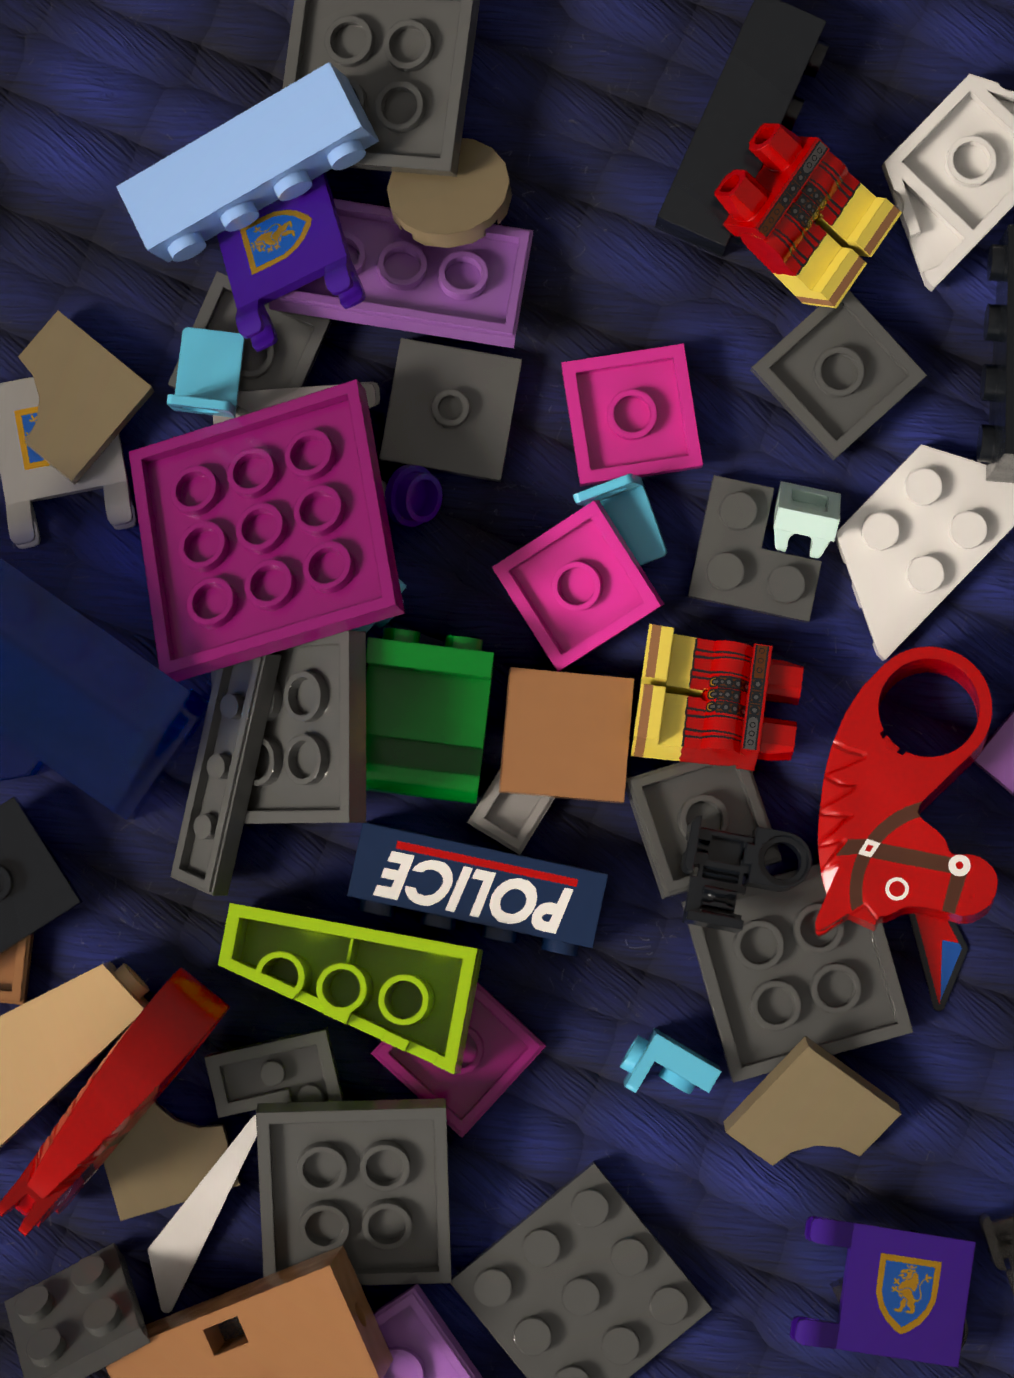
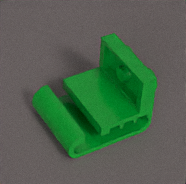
M383 628L382 639L368 637L366 649V664L368 665L366 675V791L477 804L494 667V652L482 651V639L446 635L445 646L420 644L421 632Z

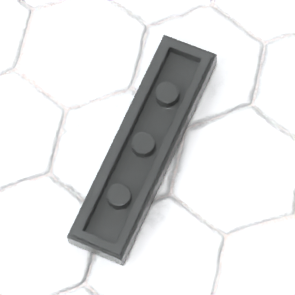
M271 653L221 668L215 672L170 876L212 896H227L229 893L282 656L278 653Z

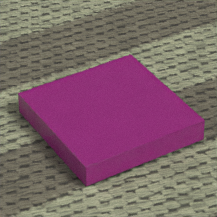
M477 982L461 1073L452 1074L383 1041L379 1043L371 1054L419 1099L446 1098L447 1125L463 1138L546 1047V1044Z

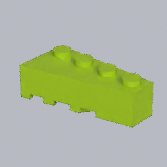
M229 903L218 961L219 966L305 1004L339 1022L359 1029L404 1052L428 1061L452 1074L461 1073L483 950Z

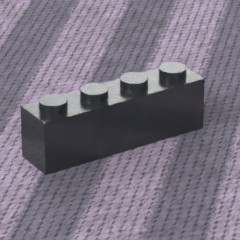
M754 0L657 216L655 228L720 257L723 256L728 242L738 246L741 245V237L734 236L722 225L729 216V213L715 197L714 192L724 177L734 169L746 170L754 178L757 176L764 164L749 150V141L762 124L778 123L792 131L805 102L804 99L794 94L803 74L812 78L816 77L830 45L819 39L826 24L825 20L780 0Z

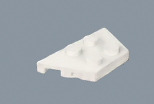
M969 74L882 165V170L895 206L902 212L900 219L924 286L931 292L1014 206V91L1002 88L998 82L973 74Z
M921 444L837 531L835 537L842 561L846 564L851 577V586L859 608H862L874 642L872 645L875 653L882 661L886 660L1014 527V483L986 481V464Z

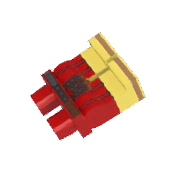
M764 123L749 141V150L764 164L757 176L754 178L746 170L734 169L724 177L714 192L715 197L729 213V216L722 225L734 236L741 237L746 247L802 304L837 308L867 265L860 256H873L902 212L887 198L876 197L849 173L846 165L839 158L829 152L830 149L818 137L797 136L781 124Z
M649 624L631 756L718 766L736 765V769L754 771L757 759L767 761L791 760L795 747L797 722L764 717L766 701L798 705L802 689L803 666L783 660L771 659L773 646L754 643L752 647L737 641H713L673 634L674 628Z

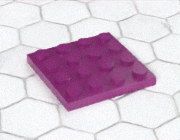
M357 379L129 451L160 676L170 684L405 614L366 390Z

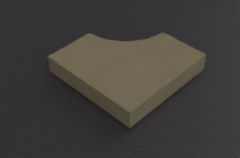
M59 310L18 356L33 375L39 395L37 421L25 443L74 485H76L155 392L151 385Z
M805 1036L723 1122L725 1132L773 1166L791 1152L812 1146L840 1147L860 1157L901 1115L899 1104Z
M156 1100L104 1161V1167L120 1221L185 1202L230 1146L225 1124L200 1126L177 1119ZM239 1174L232 1188L241 1185L242 1182Z

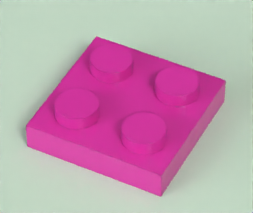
M684 343L561 362L580 487L605 483L630 473L646 477L702 468V455Z
M599 500L592 501L492 567L558 672L665 605Z

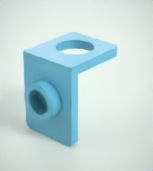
M192 327L184 328L181 338L175 395L168 394L167 405L174 411L236 418L245 338L240 333Z
M630 473L573 495L575 503L581 506H586L594 500L600 501L640 566L666 556L667 548L640 476Z

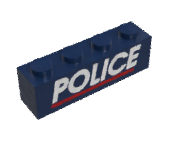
M366 822L362 823L347 896L359 898L358 910L395 918L396 908L402 907L420 911L419 923L455 931L457 920L482 925L480 932L482 937L516 944L518 933L543 938L541 949L577 957L579 945L593 948L608 874Z

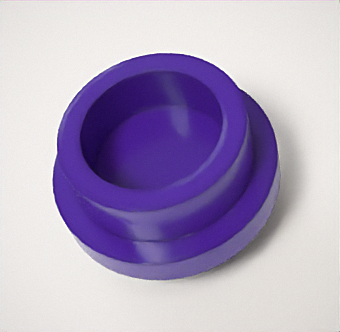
M412 464L401 466L392 474L386 486L385 503L388 515L395 523L408 527H415L430 521L436 516L441 507L443 495L441 484L434 475L422 466Z

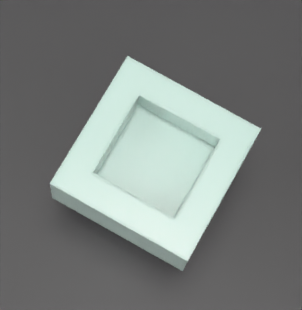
M781 481L774 513L775 548L778 551L786 552L788 540L793 534L809 536L811 538L809 557L820 558L829 542L835 541L840 521L841 494Z

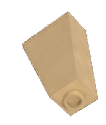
M111 961L101 964L0 1016V1149L117 1040L149 1003L143 997L149 991L148 986L127 964L123 963L118 969Z

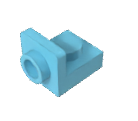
M656 1028L653 1029L648 1040L637 1035L620 1064V1068L628 1072L623 1081L624 1087L634 1093L639 1089L654 1061L663 1066L658 1076L687 1094H691L695 1086L709 1093L722 1072L719 1065Z

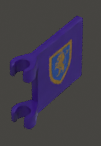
M326 172L311 180V188L299 197L288 201H280L278 199L259 210V217L247 227L232 232L224 230L217 234L237 308L236 325L238 331L245 339H251L252 347L257 352L276 344L278 341L275 328L264 306L273 300L323 276L327 289L334 296H339L340 304L344 309L351 308L363 302L366 298L363 285L350 257Z
M818 1216L808 1217L804 1232L805 1238L808 1241L848 1248L837 1322L795 1316L791 1321L790 1339L806 1346L846 1350L958 1368L976 1242Z

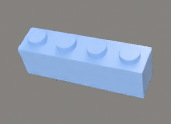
M328 62L116 187L147 251L168 263L172 260L174 262H181L201 253L206 248L205 241L222 231H237L252 224L259 217L258 211L276 200L288 201L304 194L311 188V180L330 169L342 170L358 163L366 155L365 149L379 142V139L348 78Z

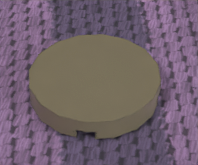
M462 138L457 177L391 172L387 186L393 220L400 229L403 227L405 231L412 234L413 240L425 246L442 248L471 244L486 236L485 229L492 226L496 220L499 225L505 218L512 198L506 163L493 148L469 138Z

